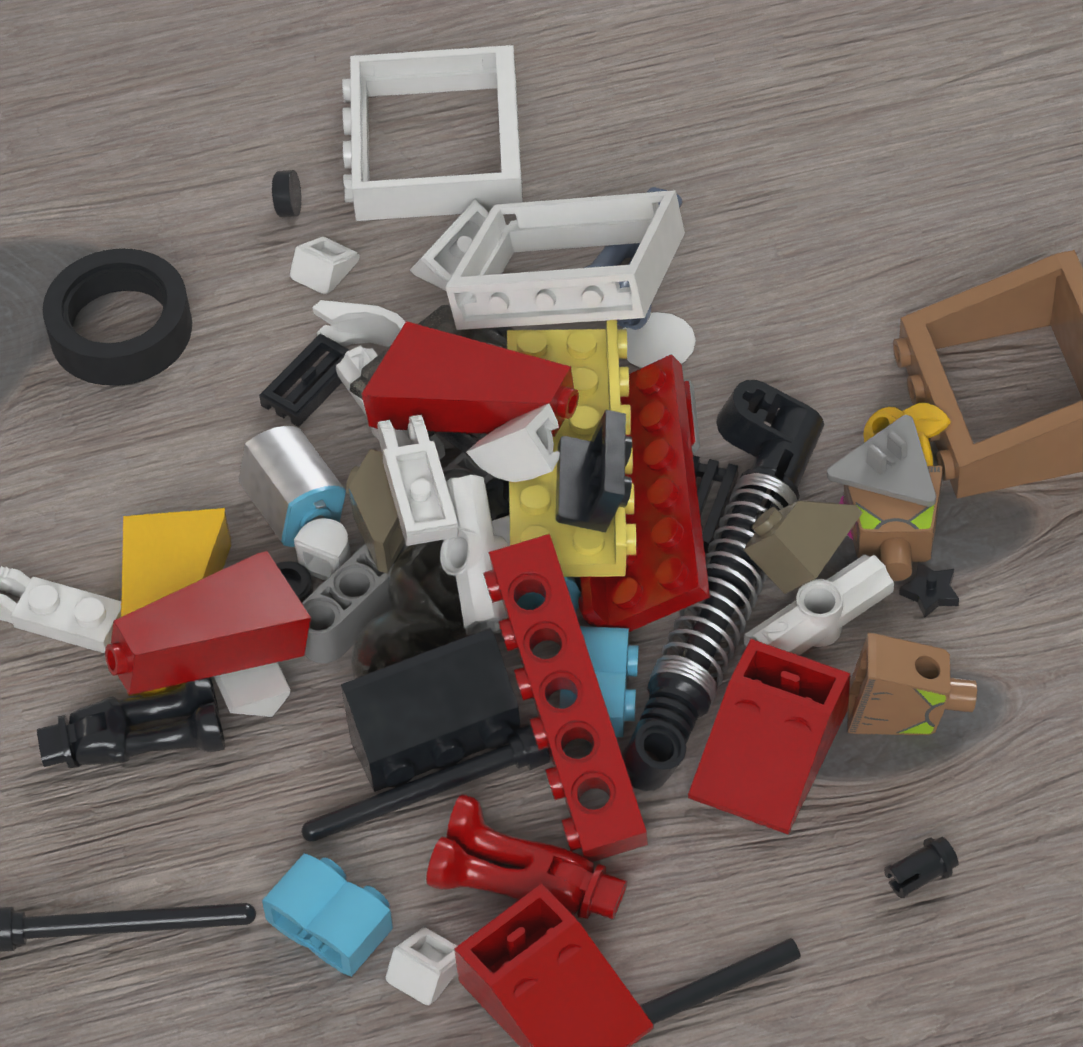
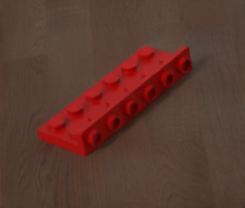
M672 354L630 373L629 397H620L621 405H630L631 434L627 436L632 437L633 469L632 474H625V476L631 477L632 483H634V514H625L626 524H636V555H626L625 576L580 577L582 596L578 600L579 608L584 619L590 625L629 628V632L710 597L682 364Z

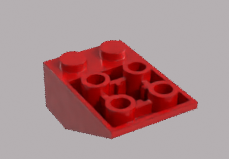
M750 639L728 683L688 792V798L788 835L849 709L850 673Z
M542 883L454 948L459 982L520 1047H631L654 1029L653 1023L579 921Z

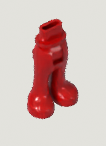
M464 794L458 797L451 812L447 837L442 836L439 838L434 847L426 876L427 885L437 889L448 890L468 887L506 895L520 900L542 883L570 913L578 911V917L588 919L591 913L614 919L627 887L626 880L607 875L605 865L598 864L595 869L593 862L575 852L555 845L520 839L497 832L485 824L481 803L475 798ZM482 859L500 862L511 866H516L521 869L501 867Z

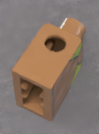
M927 466L936 493V503L931 507L844 485V504L856 505L863 512L851 528L857 558L864 554L870 557L875 555L886 566L887 572L893 581L909 578L912 574V562H926L931 559L940 504L942 466Z
M868 633L850 680L847 732L852 734L931 735L936 732L944 710L971 713L974 711L977 699V683L974 680L950 678V654L945 649Z

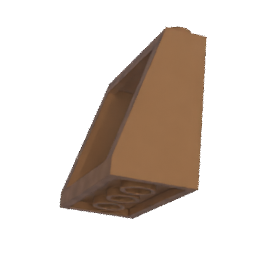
M1075 250L1051 255L901 317L899 338L893 340L895 360L899 368L906 367L908 372L907 386L912 403L914 405L917 403L934 405L945 412L951 420V424L938 435L929 438V442L935 441L938 449L936 455L937 466H942V480H950L957 499L1083 472V400L973 444L936 349L1051 325L1083 399V268Z

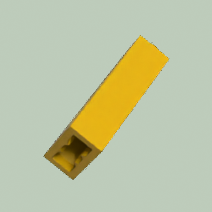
M225 508L123 516L121 617L223 570L231 548V536ZM177 684L132 695L128 694V696L156 695L180 687L182 684Z

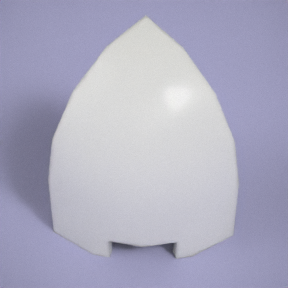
M548 403L496 428L474 444L466 453L481 469L495 478L510 482L534 479L552 472L559 460L560 452H553L554 442L552 437V430L559 428L558 421Z

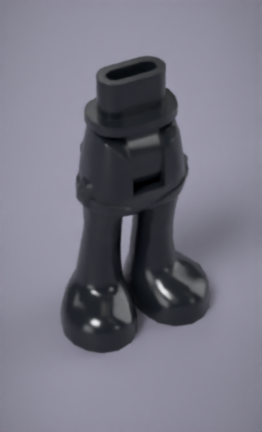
M212 678L186 682L176 689L151 696L116 699L114 696L107 697L100 702L72 712L69 722L66 715L58 716V724L37 729L43 766L47 767L67 762L70 769L80 767L81 765L128 762L132 756L158 750L199 748L206 752L225 750L224 734L218 714L219 708ZM190 716L185 720L162 726L131 730L130 728L145 722Z

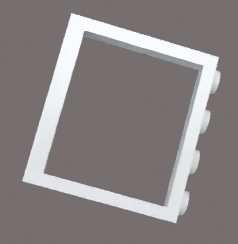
M513 45L350 56V79H342L344 102H351V107L343 108L342 112L344 135H351V140L343 141L345 169L352 168V174L343 175L345 203L354 202L356 221L462 214L474 200L488 212L497 204L523 202ZM497 88L502 172L369 181L368 97Z
M676 190L494 205L445 287L456 330L645 318L685 234ZM516 214L517 220L510 221L509 225H506L504 215ZM640 243L630 265L502 274L514 252ZM629 281L630 287L620 288L619 282Z

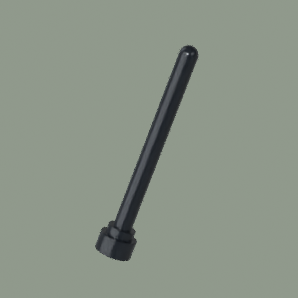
M530 724L516 729L515 736L508 738L507 745L309 820L303 824L301 833L304 839L314 842L512 765H516L518 769L527 766L529 770L550 763L549 752L547 748L538 750Z
M249 903L26 917L24 911L15 912L14 907H0V952L15 951L16 945H26L27 939L248 925L255 920L256 910Z

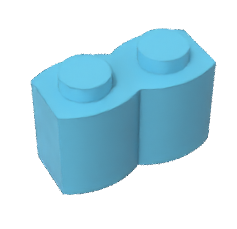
M580 626L615 736L624 737L625 721L635 722L636 690L627 689V677L638 676L639 645H629V628ZM561 689L559 709L571 706L576 701L577 696L570 690Z
M304 853L262 900L265 918L282 934L294 942L309 948L320 959L341 973L352 977L393 929L389 902L378 890L371 886L361 888L347 882L344 871L332 860L325 857L319 860Z

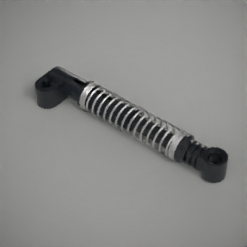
M745 380L739 383L717 416V428L723 439L756 457L752 468L742 473L740 479H738L731 494V503L725 508V516L720 518V528L715 530L714 541L709 543V553L705 555L710 597L700 601L701 603L698 602L680 610L679 614L681 617L675 620L673 626L675 630L669 633V643L663 646V656L657 659V663L650 675L647 686L650 696L649 700L645 705L628 745L621 753L632 787L642 791H654L664 785L685 758L686 743L697 719L707 714L718 691L717 687L721 685L723 674L727 672L728 661L733 658L734 648L739 644L740 634L744 632L746 621L749 620L752 612L751 609L755 606L757 596L761 593L762 583L767 579V575L743 550L756 533L750 527L752 523L771 507H776L779 511L799 501L798 486L824 427L823 418L812 407L758 380ZM764 421L771 424V426L764 424ZM768 488L771 489V492H770L769 495L766 494V491H767ZM765 497V498H767V501L765 502L764 506L762 507V506H760V505H761V502H762L763 498ZM746 605V608L739 610L738 607ZM693 607H700L699 611L697 612ZM689 608L695 616H684L685 610ZM732 614H738L740 621L733 622L731 619ZM687 620H694V622L691 624ZM683 621L690 629H679V623ZM727 627H733L735 633L727 635L725 630ZM682 633H688L687 638ZM677 634L684 642H673V636ZM727 640L729 646L721 648L719 645L720 641ZM676 646H682L681 651ZM671 647L679 656L667 655L668 648ZM715 653H721L723 660L716 662L713 658ZM710 666L716 667V674H709L708 669ZM645 750L654 753L660 762L651 759Z

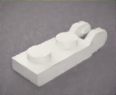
M422 415L409 417L408 433L413 444L398 447L395 429L390 420L378 422L377 430L383 454V465L406 546L458 537V522L434 441L429 439Z
M0 567V590L21 597L18 603H16L8 596L0 594V620L12 623L14 628L105 653L106 645L111 644L113 621L121 617V601L34 576L30 579L20 570Z

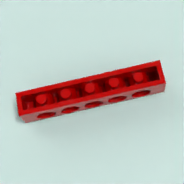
M550 534L488 552L492 570L483 572L492 603L502 600L507 618L498 622L507 651L517 649L523 667L514 670L522 699L524 701L533 698L539 717L529 719L538 750L549 748L555 766L545 769L555 801L565 798L570 817L561 820L570 851L581 849L583 857L594 862L648 845L647 831ZM526 593H538L545 598L543 604L533 610H526L517 605L520 597ZM542 641H553L561 647L559 653L549 659L538 658L532 651ZM561 689L570 690L577 696L576 701L571 706L559 709L548 703L549 697L555 691ZM574 739H585L593 745L590 754L581 759L571 758L563 751L565 746ZM590 789H601L610 797L605 806L596 810L585 808L579 800L583 793Z

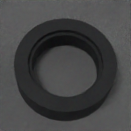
M125 248L104 250L73 262L52 281L43 301V318L56 360L71 375L93 384L117 386L149 379L172 365L183 353L191 337L192 317L182 277L165 259L142 250ZM113 292H142L154 297L163 306L161 316L152 328L135 338L122 342H94L82 337L73 328L77 314L85 305L100 296Z

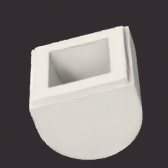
M321 518L310 521L301 528L294 538L298 563L307 568L310 575L326 581L351 557L347 531L336 520Z

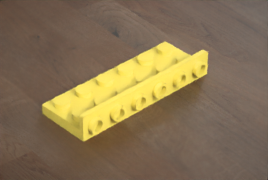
M606 320V329L507 330V349L571 366L574 389H577L579 393L578 405L574 415L570 419L565 418L556 436L553 437V452L557 451L558 443L562 436L591 441L606 409L625 413L626 435L631 434L630 405H621L620 397H629V368L619 367V359H627V329H617V320ZM632 450L628 464L625 467V474H632ZM557 464L552 472L534 479L520 482L509 481L510 545L550 534L564 577L625 576L626 555H636V524H626L625 514H634V483H632L631 494L626 507H618L605 533L561 524L556 521Z

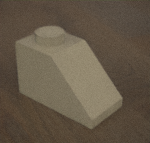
M369 449L361 465L352 468L346 483V493L350 495L353 518L378 571L388 574L405 540L383 465V454L380 451Z
M796 501L779 511L776 507H771L752 525V529L756 533L743 550L777 587L786 594L818 577L863 512L856 505Z

